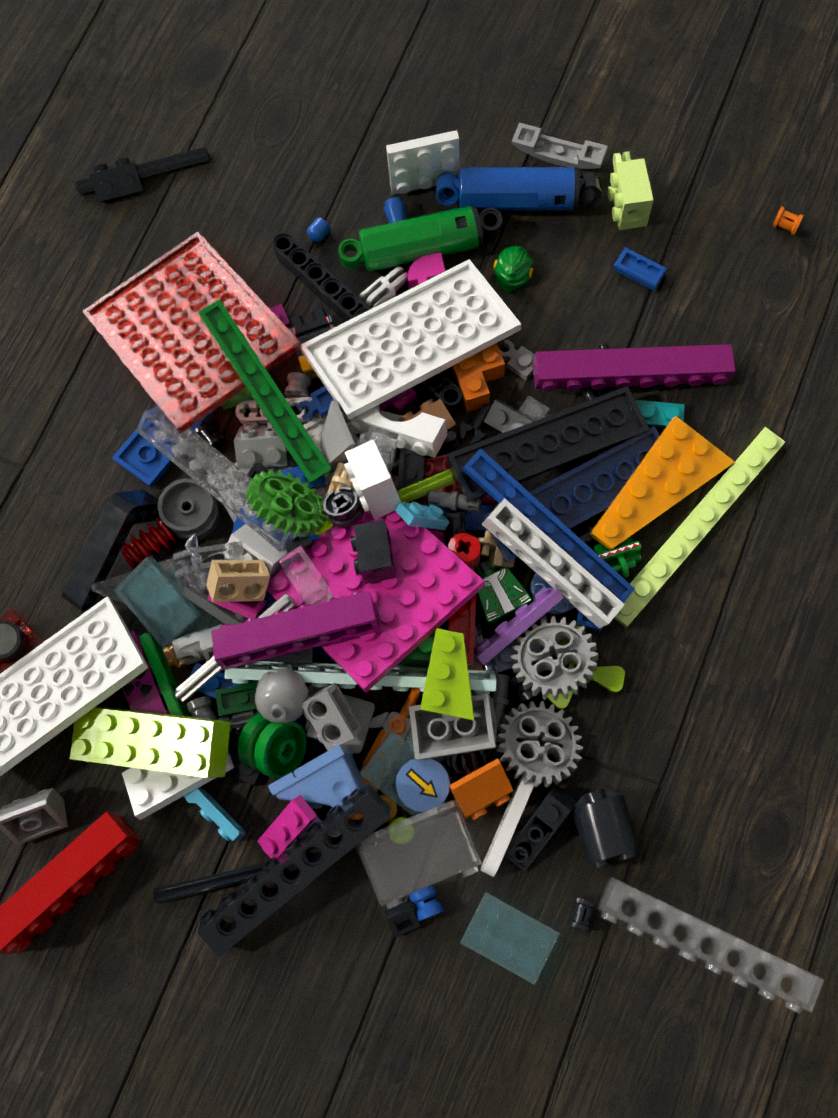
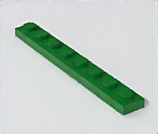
M219 299L198 312L199 317L308 482L311 484L330 472L331 467L221 300Z

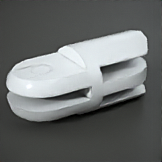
M396 267L385 277L381 276L359 296L362 299L367 298L366 304L368 306L374 305L372 307L374 308L396 295V291L407 282L408 273H403L404 269L402 267Z

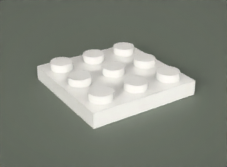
M457 130L386 145L392 195L405 194L417 189H428L435 186L437 178L446 172L453 173L460 178L459 136Z

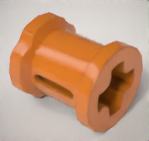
M781 206L772 227L776 228L779 226L791 231V234L795 235L804 215L793 214Z

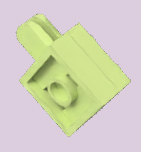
M629 151L623 152L622 159L620 153H615L613 155L614 173L610 174L611 186L608 187L609 201H613L614 207H612L613 221H617L619 230L647 226L653 204V196L644 158L631 160Z

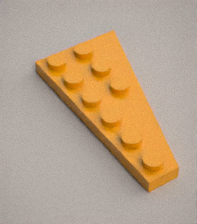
M677 416L673 417L589 535L608 550L613 549L735 461Z

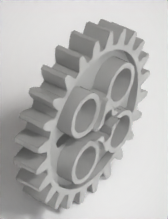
M552 616L551 623L547 624L545 619L541 618V626L533 623L532 631L526 629L523 632L525 638H516L518 645L512 646L513 653L515 654L511 656V661L514 664L512 668L514 673H518L516 675L518 683L524 681V690L532 687L533 696H536L541 691L544 700H546L549 694H553L554 701H557L558 694L560 693L563 694L565 699H568V691L571 690L574 694L578 695L577 686L587 688L585 679H594L591 671L597 670V663L594 661L598 660V653L594 652L597 650L596 643H591L592 635H585L584 626L576 629L575 620L567 625L565 617L562 618L560 623H556L555 617ZM562 640L569 641L567 645H558ZM537 647L544 648L540 653L532 652ZM569 663H574L578 665L574 669L565 668V666ZM544 670L552 672L545 677L539 675Z
M530 701L527 708L521 703L517 708L518 711L512 708L509 716L505 715L502 720L503 724H500L497 729L501 733L497 736V742L502 744L497 747L496 751L504 752L500 762L508 761L509 765L506 771L516 770L514 778L517 779L520 775L524 776V784H527L532 779L535 787H538L541 781H543L545 787H549L552 781L558 785L562 778L566 780L571 775L570 772L573 773L577 768L576 764L582 758L578 753L582 751L583 747L577 745L582 736L574 735L578 726L570 727L569 723L572 718L564 719L562 717L563 709L558 713L554 712V704L549 709H545L543 701H541L537 708L533 701ZM522 726L529 727L532 733L524 731ZM548 730H553L557 737L550 735ZM521 750L528 752L531 758H525L521 754ZM547 754L554 756L556 762L550 761Z

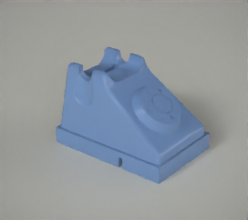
M338 745L294 770V773L291 772L273 782L268 787L272 795H276L279 800L292 801L301 795L311 809H320L323 805H329L332 808L337 804L343 805L349 800L348 796L353 790L358 787L363 788L365 785L352 756L354 753L350 746Z

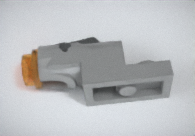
M222 624L212 628H204L198 632L172 640L169 646L163 648L169 666L176 665L180 667L204 659L208 662L214 656L211 630L220 628Z

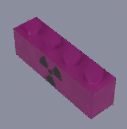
M132 631L130 634L149 668L122 687L129 707L135 711L170 714L139 639L140 635Z

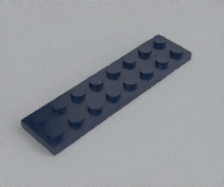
M654 426L648 432L623 442L529 493L565 526L571 529L608 509L660 435ZM490 512V513H488L487 515L483 516V517H482V520L485 521V519H486L492 512ZM490 532L507 563L518 557Z

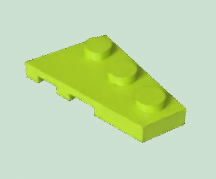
M436 628L420 709L474 720L464 635Z

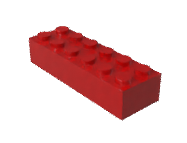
M105 812L0 906V954L9 955L16 952L20 954L26 950L32 943L30 940L37 933L40 935L47 931L53 925L52 920L58 914L63 915L74 906L73 901L78 896H84L95 887L94 882L98 878L109 875L116 868L115 863L122 857L127 858L137 849L136 844L141 839L122 816Z

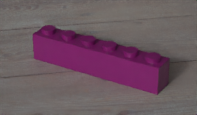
M357 591L350 596L329 598L322 603L306 604L298 607V609L286 612L277 611L270 616L250 618L245 622L234 625L225 624L218 629L211 630L214 659L222 670L379 632L380 627L375 602L370 591Z

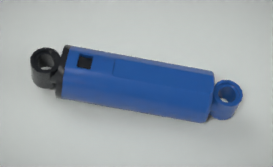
M462 167L460 169V178L453 173L446 172L437 178L436 199L440 204L451 206L459 200V207L475 204L477 211H483L486 208H495L498 211H577L579 201L585 206H593L599 203L602 198L600 177L592 172L584 173L579 177V167Z

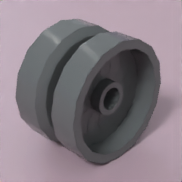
M184 478L174 481L163 490L159 497L158 512L160 518L173 535L183 541L195 542L205 539L214 532L219 523L220 510L218 503L205 484L195 479Z

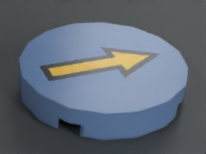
M415 758L409 760L401 766L396 775L395 782L397 796L401 802L411 810L428 812L439 807L445 801L450 786L447 771L439 762L432 758L418 761Z

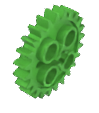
M269 470L268 473L261 471L260 475L255 474L247 487V503L252 504L250 510L258 511L256 517L265 518L264 524H273L275 531L279 528L283 529L284 535H287L288 531H290L294 537H297L299 533L303 537H306L308 533L313 536L315 532L321 530L328 518L323 502H321L323 496L315 495L317 489L308 488L309 483H301L300 477L293 479L289 472L287 476H284L280 470H278L277 474L272 470Z

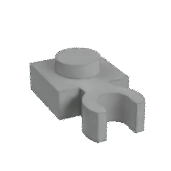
M505 340L504 347L509 351L502 352L500 350L503 360L509 361L507 368L527 381L533 373L532 362L535 354L523 346L517 351L514 349L511 341Z

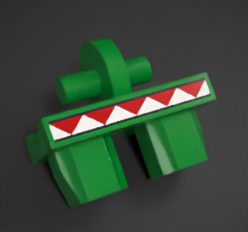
M630 537L618 544L617 548L608 550L602 544L595 545L594 552L617 573L620 572L623 578L629 577V569L636 567V563L642 561L640 554L641 544L639 540L633 542Z

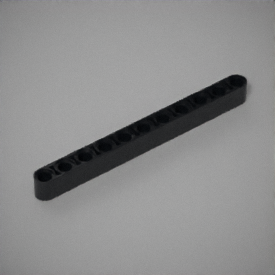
M279 233L273 238L272 244L277 260L342 320L347 322L371 309L291 235ZM315 276H321L319 279H313ZM331 291H338L335 294H329ZM347 306H354L352 309H345ZM442 372L415 385L429 399L432 398L434 402L441 399L450 415L457 414L462 409V392L460 388ZM434 381L439 383V385L435 387L428 385L429 383ZM449 397H454L457 399L455 402L452 403L446 401V399Z

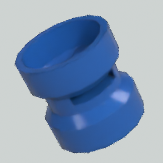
M434 884L409 894L411 902L416 905V915L419 921L444 911L442 904L436 899L437 892Z

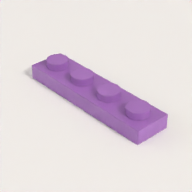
M551 587L540 590L535 595V600L531 604H525L515 612L516 616L512 620L501 623L495 629L496 633L489 639L484 638L475 646L476 650L474 651L476 661L485 665L560 602L564 597L559 590Z

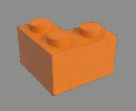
M497 343L451 366L455 383L462 392V402L466 412L482 408L484 404L489 405L490 392L486 382L504 377L505 362Z

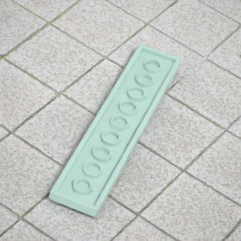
M258 661L225 670V679H232L233 683L238 684L248 683V680H260L267 672L271 674L277 673L278 669H286L301 675L305 682L312 683L314 687H327L329 684L336 683L339 684L340 688L352 689L355 688V685H358L337 663L315 662L309 664ZM395 666L370 690H380L382 686H393L395 691H408L409 687L420 688V691L424 692L429 667ZM468 669L470 690H474V694H490V691H496L495 670Z

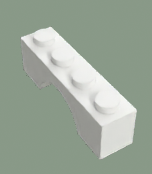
M379 405L350 420L342 412L351 433H360L376 441L388 442L397 448H406L422 456L428 455L435 458L448 435L445 419L423 412L417 417L404 422H395L384 418L380 414Z

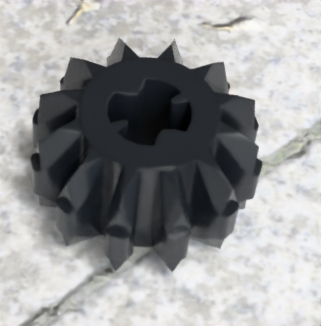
M490 749L449 755L446 756V761L451 771H456L457 774L463 772L469 774L487 765L491 761Z

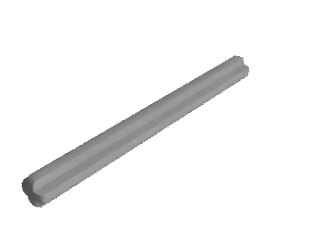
M285 594L258 618L270 616L277 611H290L295 607V601L290 595ZM214 656L175 689V697L185 702L222 670L215 661Z

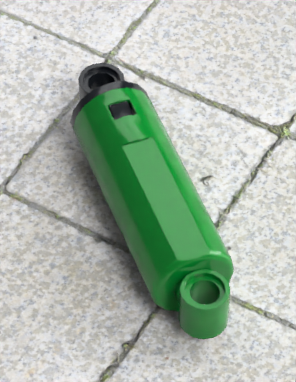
M473 204L359 230L360 241L351 238L340 243V261L347 269H356L365 262L367 271L374 272L414 263L417 259L426 255L441 253L442 256L482 248L483 238L493 239L499 235L502 226V215L495 208H486L478 215L477 208ZM487 220L494 221L496 225L489 227L486 226L484 222ZM348 251H355L357 253L352 258L345 256Z

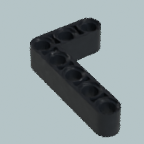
M142 489L116 492L108 499L62 592L63 599L82 612L91 608L134 524L152 522L159 518L158 498Z

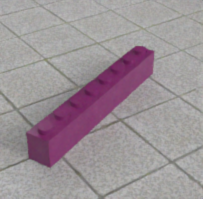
M731 344L541 351L535 353L532 362L535 390L542 389L545 392L566 388L570 391H576L592 387L594 390H600L605 387L621 389L626 386L649 388L654 385L673 387L678 384L697 386L703 383H713L714 385H722L727 383L736 372Z

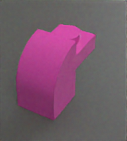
M441 253L420 257L411 265L408 271L409 290L445 272Z

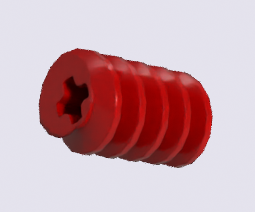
M159 518L155 519L156 528L151 524H147L148 533L139 529L140 538L137 539L131 534L129 535L131 543L124 542L120 551L133 570L136 569L135 561L141 565L145 563L144 555L150 560L154 558L152 550L161 554V545L169 549L171 547L170 539L177 543L168 527Z
M460 533L452 537L448 543V549L476 572L475 567L480 564L479 539L468 533Z

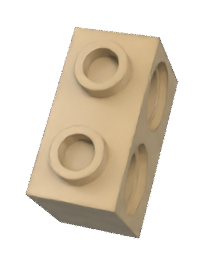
M212 560L206 586L212 602L264 601L270 575L263 560Z

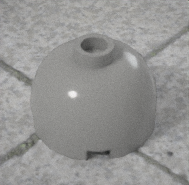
M278 669L277 673H265L258 681L255 692L256 707L263 718L275 723H289L297 720L304 711L302 703L310 696V689L305 685L304 678L296 672L286 669Z

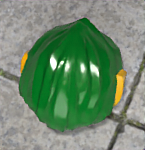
M511 246L503 249L500 252L499 258L494 261L493 266L497 282L507 293L524 286L531 278L534 269L533 259L521 246Z

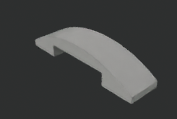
M519 123L512 139V145L533 157L556 165L579 167V169L600 168L608 149L607 145L585 140L584 145L543 135L541 134V128Z

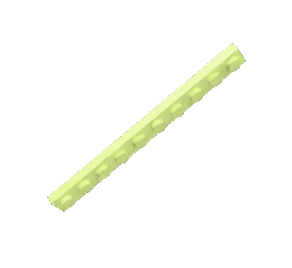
M766 427L759 433L633 579L630 585L635 590L614 617L617 622L627 629L785 443L784 440Z

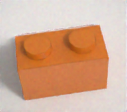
M499 759L490 762L450 785V791L466 819L472 817L473 820L487 813L485 808L495 803L499 807L511 800L509 795L513 793V788Z

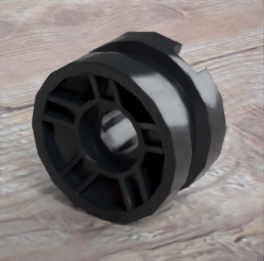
M339 487L337 492L332 490L323 502V507L329 520L338 528H348L360 521L364 513V508L357 493L349 487Z

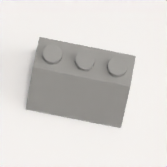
M488 693L471 696L474 720L421 710V705L409 706L415 760L496 748L497 722L494 701Z

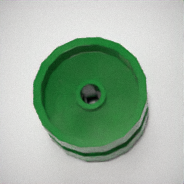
M258 713L247 722L241 732L238 742L239 759L244 766L279 780L291 772L294 773V770L302 763L307 747L306 732L301 725L295 722H270Z

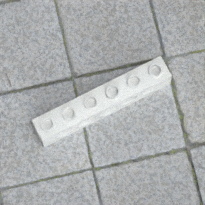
M506 499L482 523L487 530L548 584L558 589L565 599L598 628L608 625L625 605Z

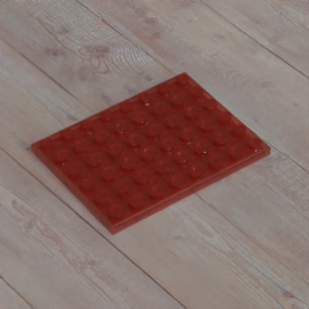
M199 232L184 240L82 311L180 434L246 388L199 317L198 312L220 299L267 372L302 348L300 341Z

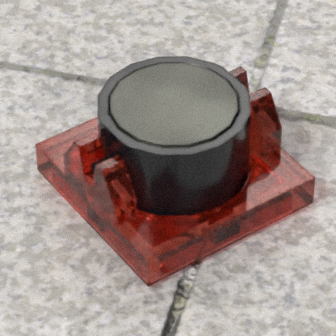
M11 608L0 618V674L44 642Z

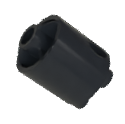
M606 789L584 794L571 812L586 853L588 865L592 864L595 869L612 864V857L619 856L620 861L638 856L637 850L641 849V846L635 836L633 823L623 794Z

